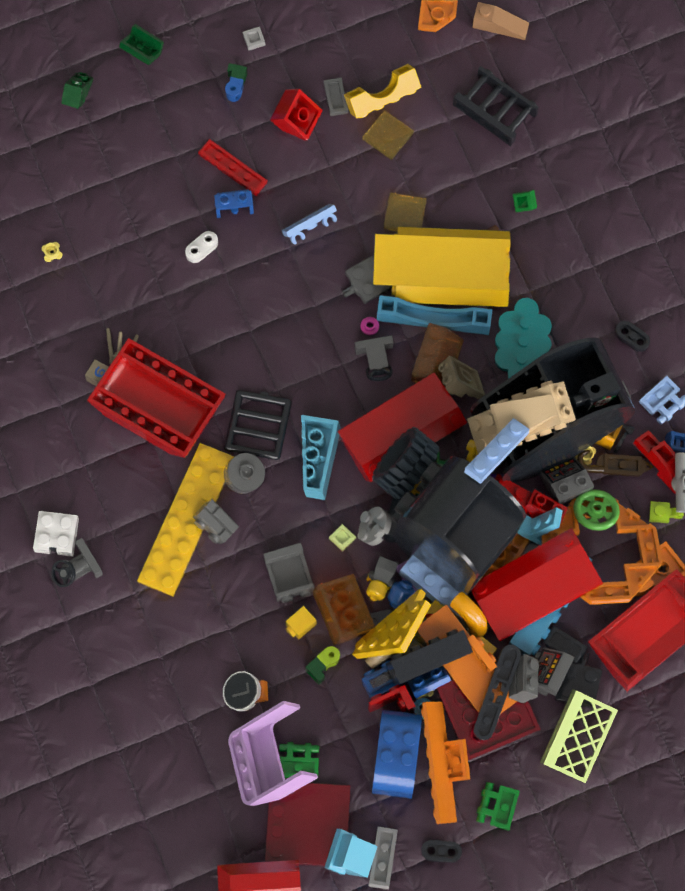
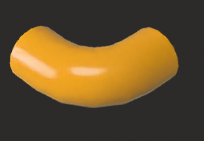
M460 592L452 600L450 607L463 618L468 625V631L471 635L475 637L484 636L488 629L485 615L464 592Z

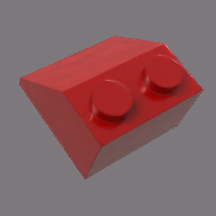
M288 89L282 95L270 120L282 131L306 141L309 139L323 110L300 89Z

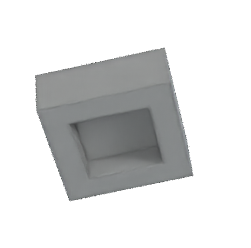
M260 27L242 32L248 51L266 45Z

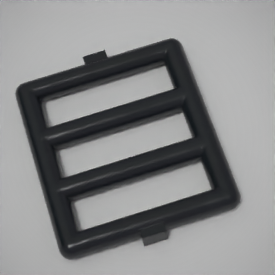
M238 390L235 395L224 449L230 452L249 453L256 457L279 460L292 401L290 399L269 396L267 392L258 394ZM242 399L283 406L282 416L240 409ZM238 417L279 423L278 434L237 427ZM238 434L276 441L274 452L234 445V435Z

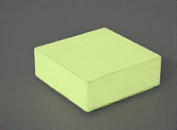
M342 524L329 536V539L343 552L356 539V536Z

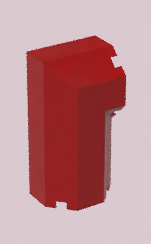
M299 860L217 865L218 890L301 891L300 868L296 867L299 866Z

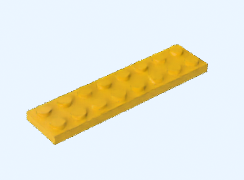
M202 443L199 444L137 580L139 583L174 597L203 530L195 525L194 522L196 520L193 518V515L208 500L213 499L215 502L217 501L227 479L226 469L228 463L234 456Z

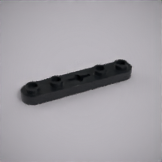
M506 645L500 652L496 663L497 667L492 674L473 728L474 735L480 740L491 738L496 728L521 658L520 649L515 645ZM499 682H501L500 691L503 692L502 696L498 695L495 702H492L494 699L492 689H496Z

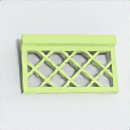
M572 689L540 763L586 783L618 710ZM585 699L591 702L593 710L583 714L581 704ZM602 709L611 711L608 720L601 722L597 711ZM595 713L598 723L588 727L584 716ZM582 718L585 728L575 732L573 722L576 719ZM600 726L602 734L600 738L593 740L589 730ZM587 731L590 742L580 745L576 735ZM574 736L577 747L567 750L564 744L565 740ZM591 744L594 752L592 756L585 758L581 748ZM578 749L582 760L571 763L568 753ZM565 754L569 765L562 768L555 765L557 758ZM584 763L586 770L583 777L576 775L573 766Z

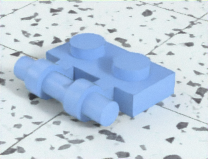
M666 376L642 397L639 403L651 415L658 411L661 415L656 420L662 425L665 421H669L677 410L685 407V395L678 398L676 394L680 391V388ZM670 400L673 405L666 409L663 405Z

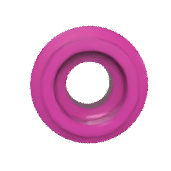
M374 317L364 318L360 325L361 331L366 335L376 334L379 330L378 320ZM372 323L373 327L368 328L366 325Z

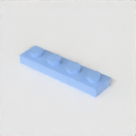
M513 418L465 467L464 473L481 484L529 434L530 429Z

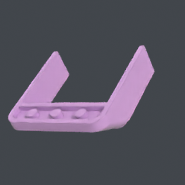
M282 701L230 734L228 743L241 799L244 804L256 806L280 800L318 778L317 774L299 771L286 780L284 777L273 726L278 721L300 709L299 704Z

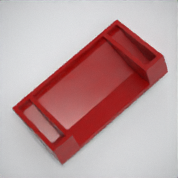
M433 372L337 432L364 480L372 482L373 472L377 468L378 462L382 460L381 457L386 454L388 448L394 444V441L399 439L401 434L406 433L408 429L416 427L433 442H437L465 425L467 421L456 402Z
M570 528L481 578L471 591L498 640L502 641L597 588L603 582L575 532Z
M677 569L588 641L612 676L626 691H629L685 644V577Z

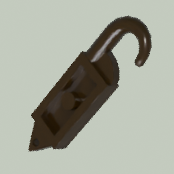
M584 450L577 458L589 473L640 477L642 473L653 468L652 465L642 459V456L603 454L598 457L596 465H587L583 462V457L589 454L590 450Z

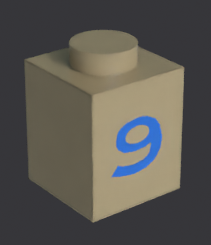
M94 360L85 374L87 382L97 386L109 367Z

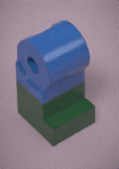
M229 63L227 71L230 81L225 86V93L229 101L236 102L242 96L247 77V67Z

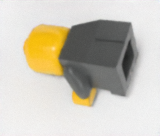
M380 556L375 571L369 572L366 580L371 582L366 593L372 601L383 600L387 591L396 582L393 578L397 571L398 563Z

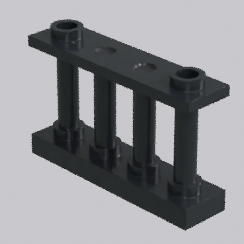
M480 66L477 73L478 81L466 95L458 92L454 96L453 106L511 147L516 139L517 133H515L517 127L528 114L535 118L539 107L534 101L526 99L495 77L489 69H484ZM485 83L494 88L480 105H476L471 101ZM501 93L508 100L495 115L491 116L486 112V109ZM515 103L523 110L509 126H505L500 120Z

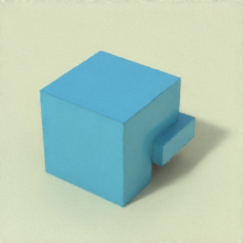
M337 829L324 868L342 875L346 873L348 875L368 878L377 846L359 839L356 835L345 830Z

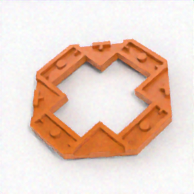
M595 497V501L603 502L602 498ZM576 498L569 503L568 510L560 527L540 537L541 545L570 528L573 529L576 536H579V524L573 511ZM585 500L582 505L587 507L590 502ZM619 503L620 515L615 523L617 534L636 533L641 563L624 564L625 581L604 582L597 588L580 596L590 605L630 602L661 567L663 562L656 527L650 523L647 524L640 519L641 516L629 508L626 509ZM606 506V512H612L611 506ZM588 513L583 515L585 518H591Z

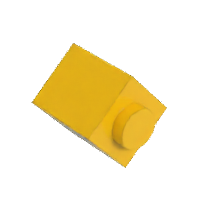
M303 606L286 620V631L292 637L296 636L300 639L317 625V620Z

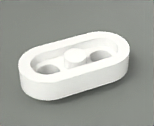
M206 231L186 247L185 254L187 260L192 263H198L218 246L217 235L214 232ZM206 238L212 239L210 242L205 241ZM194 249L198 251L195 254L191 252Z

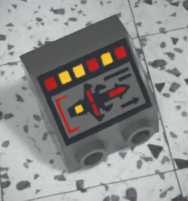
M575 457L546 469L539 474L552 499L562 505L594 488L586 469Z
M544 647L542 652L537 651L534 657L539 661L538 693L547 696L548 693L556 696L574 657L565 652Z

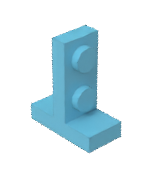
M556 507L535 518L526 515L517 534L541 545L540 537L560 527L563 510Z

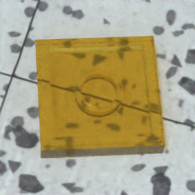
M384 110L364 134L362 140L392 160L413 135L414 130Z
M390 193L384 229L398 231V227L422 228L427 199Z

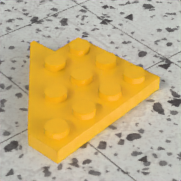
M418 589L356 643L352 655L357 659L405 653L431 606L427 600H423L426 593L422 589Z

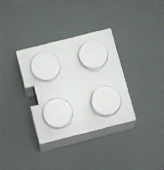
M39 511L33 545L34 551L46 554L54 551L58 555L73 557L79 523L78 515Z

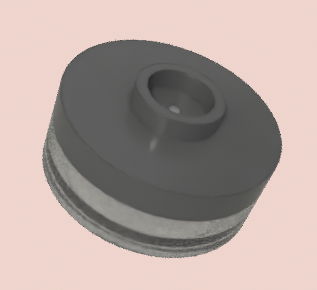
M249 453L235 456L226 464L224 469V479L227 486L240 494H247L257 489L263 483L265 477V469L259 458Z

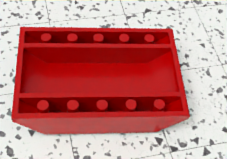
M128 338L87 401L105 417L171 455L186 458L226 394Z

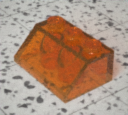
M429 323L412 372L411 381L417 383L434 372L442 383V372L438 369L440 363L449 355L458 360L464 340L448 328Z
M354 574L319 584L312 592L334 646L353 640L375 628Z

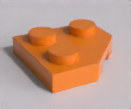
M421 0L418 30L437 32L456 18L458 0Z

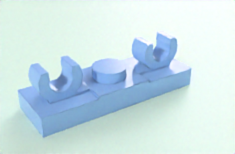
M328 204L281 231L284 236L290 237L291 243L297 244L295 241L296 235H299L302 240L305 239L304 233L300 232L303 229L311 230L315 228L321 219L322 224L327 227L329 226L327 223L328 217H331L332 221L336 222L337 217L332 213L337 210L334 205Z

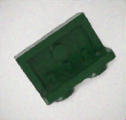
M134 24L131 33L120 42L119 47L145 64L150 65L161 55L164 42Z

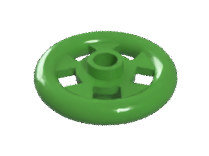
M597 489L580 494L573 506L577 521L584 527L596 531L612 527L620 515L616 499L609 493ZM595 497L602 498L603 502L595 501ZM585 500L590 502L587 507L582 505ZM606 506H611L612 512H606ZM588 513L591 519L587 520L583 515ZM605 517L606 521L599 523L598 519Z

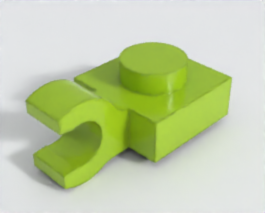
M650 502L649 522L669 523V518L682 519L684 513L676 512V508H670V503Z

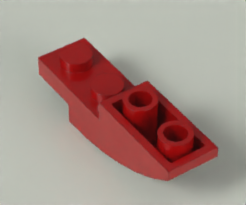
M648 430L638 437L633 444L659 470L657 476L676 495V491L673 490L671 484L673 477H675V452L665 441L660 443Z
M496 475L494 479L516 498L527 516L535 518L557 507L563 510L560 524L562 523L568 507L535 489L531 493L512 481H503L501 475Z

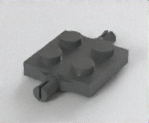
M374 255L345 271L351 285L342 291L345 298L356 293L363 303L366 304L392 289V285H373Z

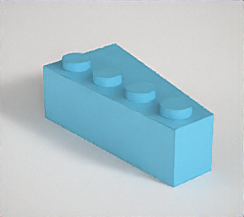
M301 415L303 490L306 497L325 500L339 440L337 431L341 427L337 420Z

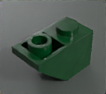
M83 72L75 73L64 85L61 104L79 109L86 100L93 77H89L88 74Z

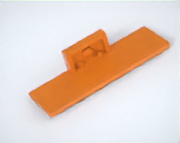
M445 605L423 621L417 632L425 643L429 645L428 641L439 636L441 640L447 637V632L457 629L458 632L464 630L473 653L447 663L443 667L479 713L492 674L497 667L495 664L497 661L490 652L487 653L484 650L483 646L485 645L478 636H470L450 608ZM499 682L496 689H492L494 693L492 702H495L498 695L502 696L503 692L500 691L501 682ZM509 691L501 713L517 702L509 698Z
M422 702L421 714L424 718V736L427 740L426 755L430 765L428 773L432 782L431 796L434 799L435 807L433 815L437 824L457 822L452 782L470 780L466 739L447 741L443 702Z

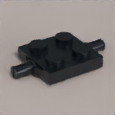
M586 652V657L584 653L580 663L571 664L556 694L555 701L567 703L572 689L596 700L602 669L587 665L589 653ZM584 699L581 707L593 709L591 702Z

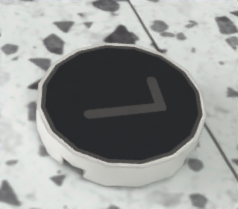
M245 671L232 674L226 680L223 687L225 703L237 711H247L253 708L261 695L259 680L254 675Z

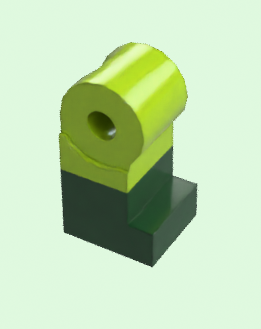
M333 646L327 647L305 667V671L318 685L325 679L323 673L329 667L338 664L340 659L339 650Z

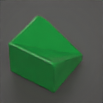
M534 190L513 194L516 212L530 211L537 208Z

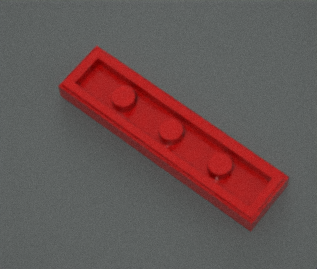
M211 139L198 152V155L245 189L251 191L255 196L267 184V180Z

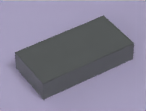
M342 78L324 80L330 116L347 114L348 106L344 97L345 92Z

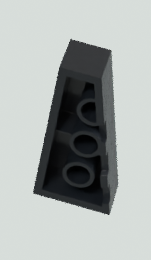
M457 629L446 633V638L440 640L438 636L429 640V645L422 647L420 644L410 648L411 653L406 655L399 653L392 656V661L385 664L394 685L404 683L473 653L464 630L458 632Z

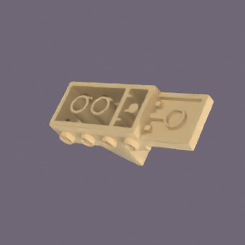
M552 381L544 382L539 389L538 387H533L526 390L527 394L518 393L512 395V400H500L496 404H491L490 410L468 418L478 454L513 418L530 429L529 434L523 439L526 442L537 439L536 435L544 436L550 434L554 428L555 431L566 428L567 423L575 421V415L564 382L554 384Z

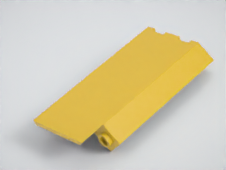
M398 227V232L394 235L375 234L373 285H392V295L411 303L508 307L510 231Z

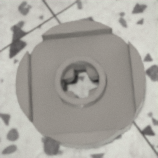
M374 507L368 512L364 511L360 516L361 523L358 539L371 546L381 543L384 540L382 539L384 533L388 534L392 524L391 515L381 507Z

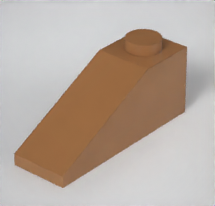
M478 2L472 28L525 40L529 22L497 6Z

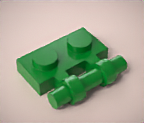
M294 742L279 744V752H287V757H280L285 778H289L299 771L314 773L318 776L319 758H311V753H319V745H311V743L300 745L294 744ZM293 752L305 753V758L293 757Z
M486 782L485 789H482L481 793L483 797L480 807L476 811L478 814L476 821L484 823L485 817L489 816L492 817L490 821L491 826L509 831L520 791L500 785L498 793L493 792L494 784ZM490 799L496 800L494 810L488 809Z

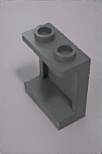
M301 543L263 554L277 602L282 601V603L293 600V597L299 595L306 597L315 591Z

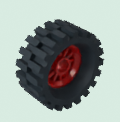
M416 427L408 429L406 433L401 434L400 438L394 441V444L388 448L386 454L381 457L382 460L378 462L377 468L373 472V481L395 499L402 498L408 491H412L416 484H419V479L424 471L436 460L439 446Z

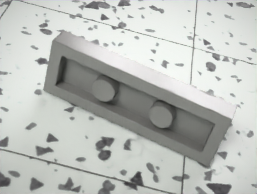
M378 827L375 841L377 850L372 862L369 887L389 890L397 829Z

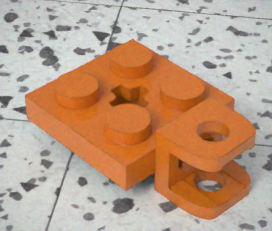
M666 541L660 545L663 561L661 566L665 565L667 567L665 569L666 572L663 573L657 570L635 595L636 597L646 594L676 569L685 577V564Z

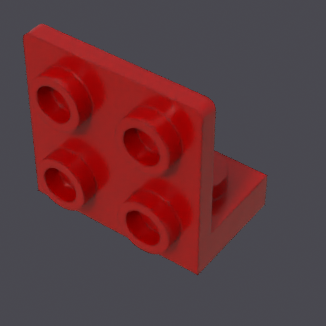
M396 685L390 688L389 693L385 695L380 693L373 696L369 702L368 710L371 713L398 700L397 705L401 712L414 713L415 704L406 686L400 687Z

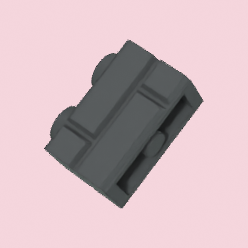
M213 499L208 500L193 515V518L196 520L194 522L195 525L201 530L205 529L209 533V539L215 544L226 542L239 528L235 521Z
M525 654L521 655L509 689V698L525 703L530 699L538 697V659Z

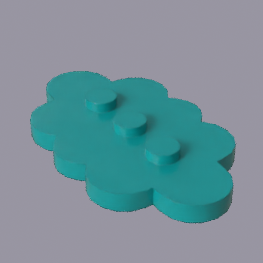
M530 298L520 299L516 303L514 311L503 313L498 321L500 332L495 338V345L498 351L494 359L496 366L500 370L508 372V379L551 349L552 344L548 337L552 328L551 321L545 315L538 314V305Z

